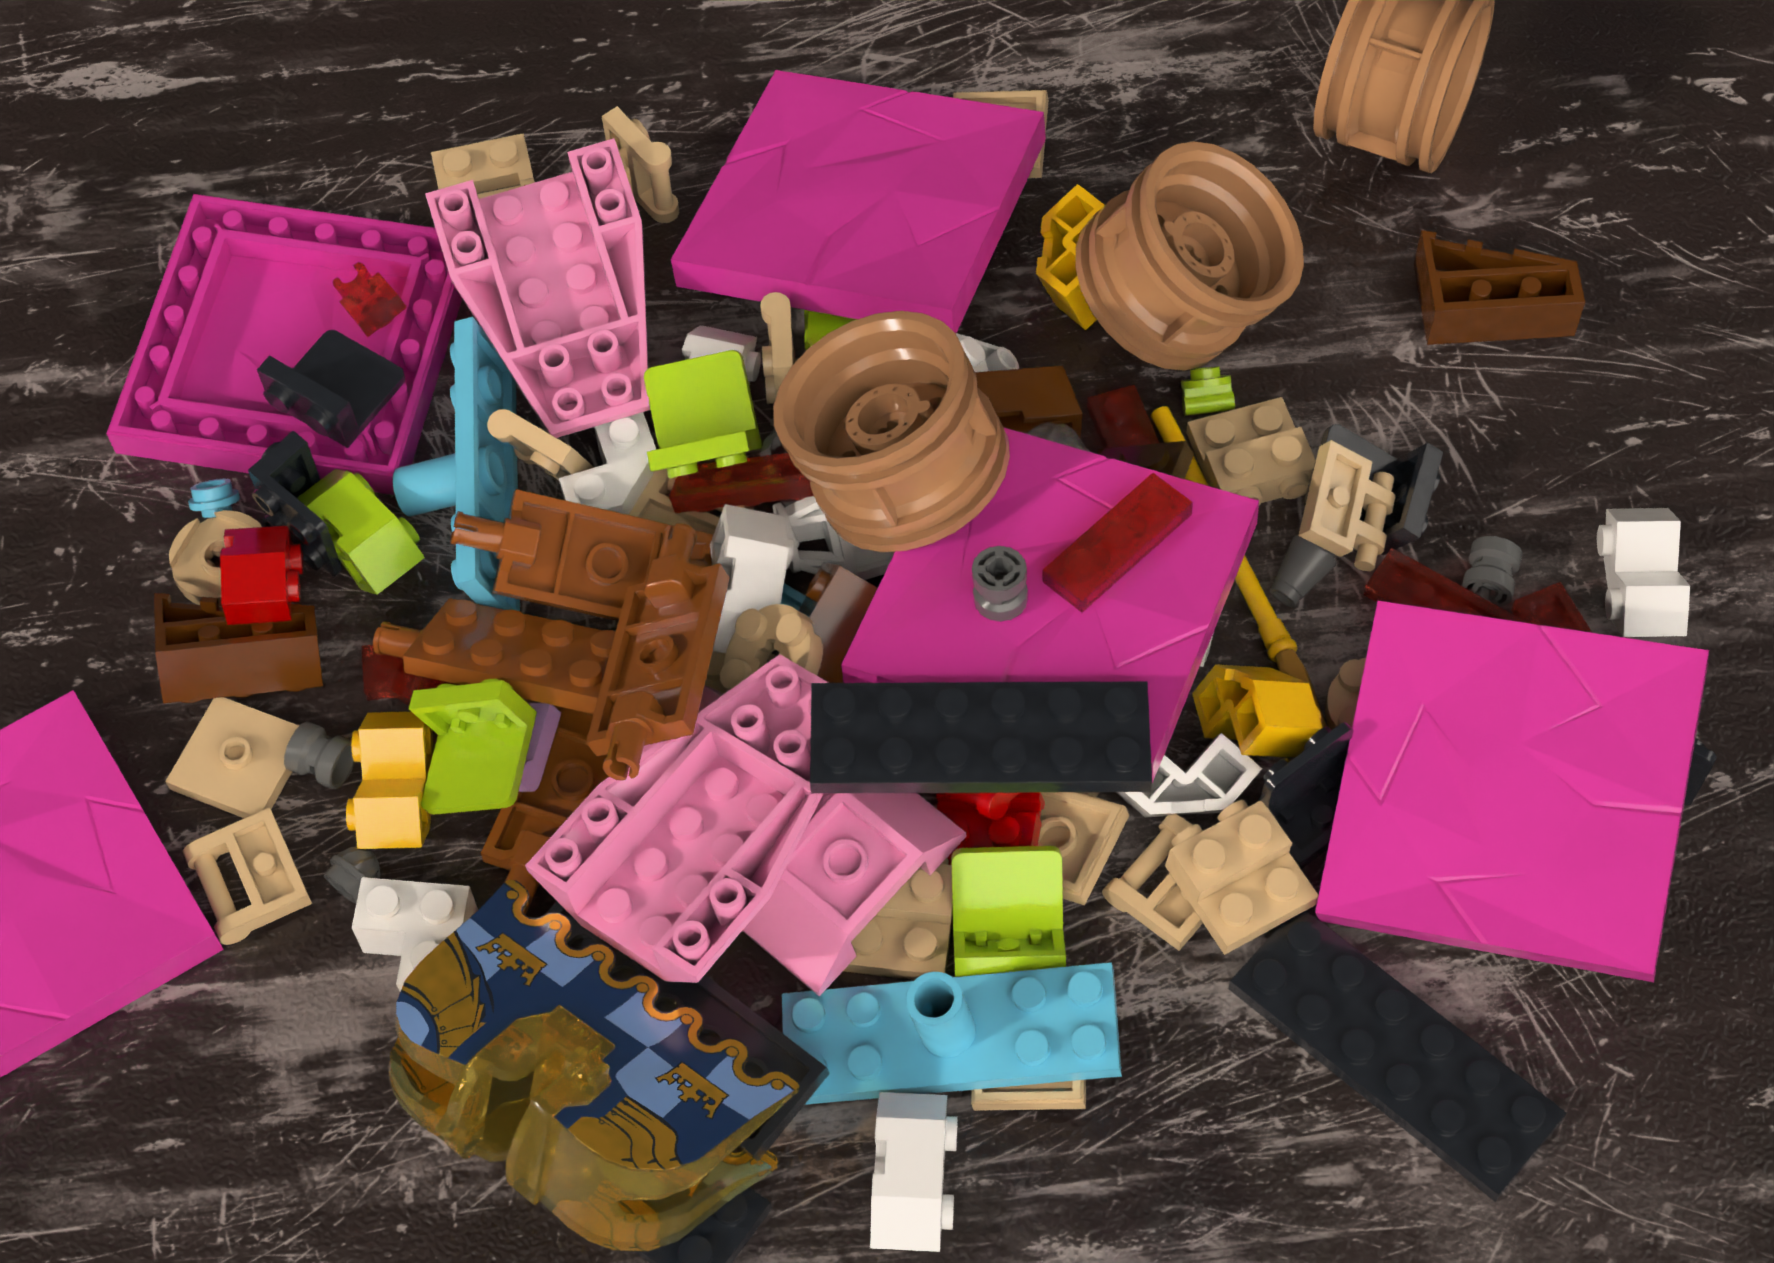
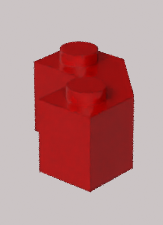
M272 526L225 529L224 546L226 548H221L220 569L221 604L227 625L292 621L291 602H300L301 599L299 575L303 574V553L301 544H292L289 527Z

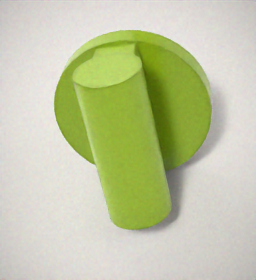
M1220 366L1191 369V379L1181 381L1183 390L1182 406L1185 416L1235 409L1234 393L1231 388V375H1220Z

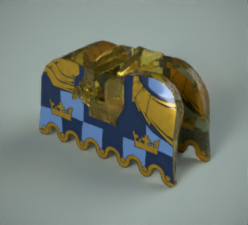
M508 880L474 915L420 961L405 979L396 1002L395 1030L398 1038L389 1058V1079L393 1093L402 1108L420 1126L445 1141L448 1147L461 1158L469 1159L475 1154L489 1162L506 1160V1179L508 1184L532 1204L536 1205L539 1201L542 1202L568 1228L586 1240L611 1250L650 1251L677 1242L732 1198L777 1168L779 1163L777 1157L769 1150L758 1162L745 1151L733 1153L732 1151L791 1097L797 1094L799 1084L796 1079L782 1071H769L760 1077L748 1075L744 1071V1067L749 1059V1050L742 1041L735 1038H725L715 1044L702 1042L699 1039V1035L703 1030L704 1018L697 1009L690 1006H680L670 1012L657 1010L654 1004L659 997L660 990L659 984L654 978L647 975H634L626 980L614 979L610 972L615 965L616 959L614 951L609 946L602 943H592L582 949L569 947L566 942L571 936L572 923L567 916L560 913H547L538 918L526 916L523 911L529 902V892L518 881Z

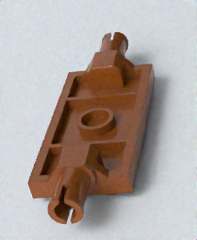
M516 489L513 492L509 516L503 522L457 511L453 526L455 529L452 532L450 544H459L496 553L499 564L493 594L619 621L627 588L646 582L652 560L659 557L664 529L670 526V524ZM696 531L697 541L693 547L690 563L700 568L711 566L710 543L714 534Z
M684 523L675 524V528L670 525L664 529L663 542L658 559L652 560L646 582L627 588L586 741L596 756L607 754V757L604 759L603 769L609 777L615 780H626L627 775L631 779L638 776L639 764L645 745L693 735L730 577L720 563L704 568L690 563L693 547L697 541V534L691 526Z
M449 598L422 630L383 621L381 627H378L375 631L373 648L376 654L403 658L404 672L458 685L481 683L485 679L504 680L523 699L594 714L616 631L599 630L571 624L565 620H551L523 614L517 610H504L475 604L469 600Z
M555 706L561 712V716L539 787L533 792H518L517 799L512 806L501 808L481 851L483 862L510 871L505 882L516 880L528 890L529 899L523 907L525 915L540 884L527 871L525 865L589 794L609 777L603 769L604 759L607 757V754L596 756L586 743L594 714Z

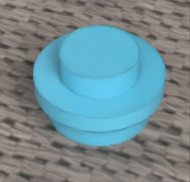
M214 479L192 486L190 488L192 498L188 503L190 510L201 511L202 517L211 518L216 517L214 512L232 510L231 504L239 501L240 496L239 491L232 488L230 479Z

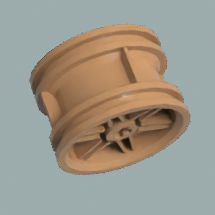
M1348 0L1336 29L1320 81L1314 111L1313 129L1315 136L1329 140L1336 133L1339 144L1348 147L1352 146L1395 160L1407 166H1410L1417 158L1419 159V169L1432 174L1444 159L1453 141L1473 91L1490 34L1494 13V0Z
M1195 141L1176 144L1157 156L1150 165L1140 172L1131 184L1130 190L1124 191L1112 198L1100 211L1090 218L1081 230L1076 245V272L1080 288L1091 312L1104 330L1125 350L1141 360L1164 369L1185 371L1202 367L1216 358L1223 350L1237 341L1246 326L1256 324L1291 297L1300 283L1304 267L1303 243L1297 223L1286 201L1272 182L1254 165L1236 153L1214 144Z
M894 311L877 313L851 321L828 333L809 347L792 365L779 386L773 409L774 427L781 444L788 452L794 466L810 480V487L821 511L825 514L830 526L843 540L861 549L895 552L908 551L933 544L955 533L974 519L992 500L1005 478L1010 458L1008 436L989 398L977 388L976 373L956 333L943 321L924 313Z

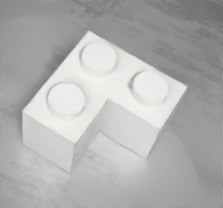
M362 877L352 930L363 953L401 956L396 982L399 991H401L405 979L419 962L478 911V907L470 886Z

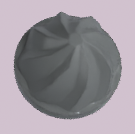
M350 847L330 859L332 866L324 874V877L341 895L356 904L361 878L379 879L381 873L377 857L372 851Z

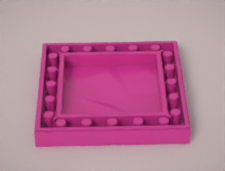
M775 70L729 153L725 165L722 166L671 258L676 287L759 302L767 294L778 292L789 298L792 308L853 319L894 311L924 313L943 321L951 330L957 333L1045 143L1044 112Z
M193 194L106 433L115 453L249 473L248 469L261 459L263 453L270 445L282 441L288 434L295 431L307 441L320 479H323L334 469L349 471L352 474L357 472L369 483L374 492L395 495L393 489L394 471L396 468L410 465L413 462L453 331L454 321H456L462 301L461 295L451 281L436 228ZM336 330L400 366L404 371L406 379L404 384L350 447L346 448L333 439L318 434L307 424L290 414L275 409L265 399L263 395L265 390L257 369L269 355L293 369L326 331Z
M1004 428L1009 439L1010 458L1005 478L995 496L974 519L955 533L933 544L908 551H895L841 664L844 683L1147 681L1153 783L1256 528L1259 500L1116 459H1108L1102 455ZM995 546L1010 547L1018 551L1025 559L1027 567L1026 585L1028 601L1026 608L1019 616L1012 620L1001 622L989 620L982 616L975 607L973 596V561L980 552Z
M1377 601L1352 726L1354 731L1349 741L1315 911L1318 919L1326 923L1654 982L1708 667L1709 650Z
M74 690L0 730L1 1078L224 950Z

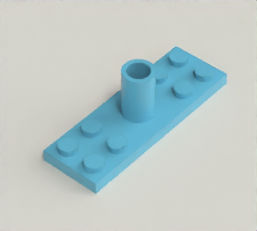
M473 317L454 321V343L450 345V356L455 367V384L450 388V397L455 409V453L396 468L393 474V489L397 503L402 512L408 517L456 505V514L457 511H461L464 514L503 522L509 516L513 492L518 489L517 456L514 452V447L508 442L498 441L489 433L487 428L490 415L499 409H506L516 414V381L481 326ZM456 514L453 515L451 518L452 532H454L455 527L453 526ZM456 544V559L451 563V573L457 588L463 590L476 604L504 610L520 611V599L492 593L499 564L496 553Z
M1112 962L952 977L943 972H928L910 982L826 989L820 997L813 991L782 994L783 1034L825 1065L830 1073L805 1105L879 1098L880 1092L931 1094L1122 1076L1115 978Z

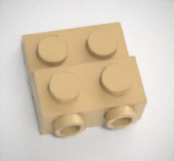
M1282 397L1187 423L1186 433L1202 473L1210 487L1259 500V505L1282 497L1285 499H1295L1306 494L1316 460L1302 427L1295 428Z
M1245 800L1232 803L1218 815L1219 823L1204 831L1198 824L1182 830L1171 842L1174 847L1170 848L1165 865L1224 955L1315 906L1318 901V893L1289 853L1292 842L1261 800L1251 806H1248Z
M947 858L931 876L920 867L851 941L856 957L843 971L913 980L928 972L946 973L953 924L952 865H948Z

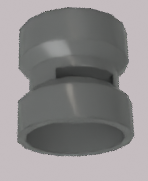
M1484 536L1474 540L1468 559L1472 568L1465 572L1461 587L1463 595L1468 600L1486 607H1502L1512 601L1516 585L1512 576L1519 571L1523 556L1521 548L1514 542L1497 536Z
M1005 546L989 547L980 552L972 565L975 607L982 616L989 620L1000 622L1012 620L1023 612L1028 601L1025 559L1018 551Z
M306 721L295 730L289 740L284 755L285 768L303 776L308 773L313 774L318 783L336 790L347 780L355 764L352 757V740L341 735L331 738V736L326 734L323 727Z

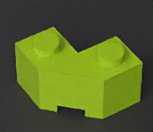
M334 469L297 497L299 501L326 524L339 560L363 591L378 595L425 558L416 545L420 541V537L413 526L403 517L397 519L375 496L369 483L357 472L352 474L349 471Z

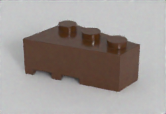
M1421 230L1414 260V270L1427 345L1575 336L1585 305L1577 261L1514 249L1513 254L1484 249L1482 248L1483 242L1468 239L1467 244L1464 245L1435 239L1437 233Z
M1064 366L975 372L977 388L989 398L1004 428L1064 445L1081 441L1082 412Z
M824 562L821 569L810 582L805 593L806 597L799 611L813 621L814 633L819 635L822 640L823 656L817 676L828 683H844L841 664L878 588L840 565ZM777 651L774 658L779 655V651Z
M154 593L155 655L163 704L173 702L194 703L201 699L229 696L248 697L257 693L285 690L297 692L307 688L322 687V671L314 606L291 604L292 621L227 625L224 611L219 606L218 598L201 597L200 605L171 603L170 594Z

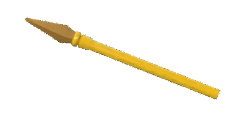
M1162 406L1152 412L1151 418L1164 443L1186 441L1169 407ZM1193 456L1185 479L1209 486ZM1244 555L1235 581L1259 626L1258 631L1266 649H1268V657L1271 661L1277 663L1280 672L1309 683L1315 704L1321 713L1322 727H1327L1308 672L1296 654V641L1291 638L1281 619L1277 618Z

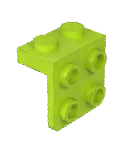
M728 350L651 367L645 371L644 382L659 449L647 451L651 472L667 469L668 478L698 472L697 462L714 458L717 468L747 462L745 452L762 448L743 356L739 351Z
M485 679L481 683L466 685L441 684L437 688L413 690L409 710L438 735L422 796V808L429 814L435 815L501 809L512 806L518 796L537 711L517 694L509 683L499 679Z
M1055 846L959 848L955 850L951 857L955 977L1066 967L1063 934L1062 854L1059 848Z

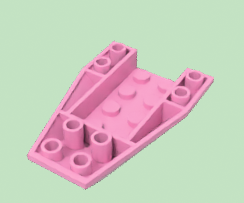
M615 138L567 152L572 172L481 199L478 198L473 180L425 193L452 283L548 433L556 438L650 410L649 397L647 396L644 382V373L648 369L643 225Z
M779 654L701 710L697 716L693 735L658 742L644 751L639 764L638 776L631 779L627 775V779L623 781L608 777L601 782L525 865L527 871L582 927L650 972L668 982L698 983L771 898L824 794H811L810 790L811 683L828 682Z
M705 685L699 712L724 695V693ZM654 744L645 745L643 748V752L649 749ZM824 793L771 898L742 931L820 997L856 957L851 941L919 867L931 876L965 839L966 832L917 793Z

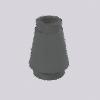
M1298 535L1293 536L1275 576L1274 583L1269 589L1270 594L1282 604L1288 607H1295L1299 600L1336 566L1334 559L1336 555Z

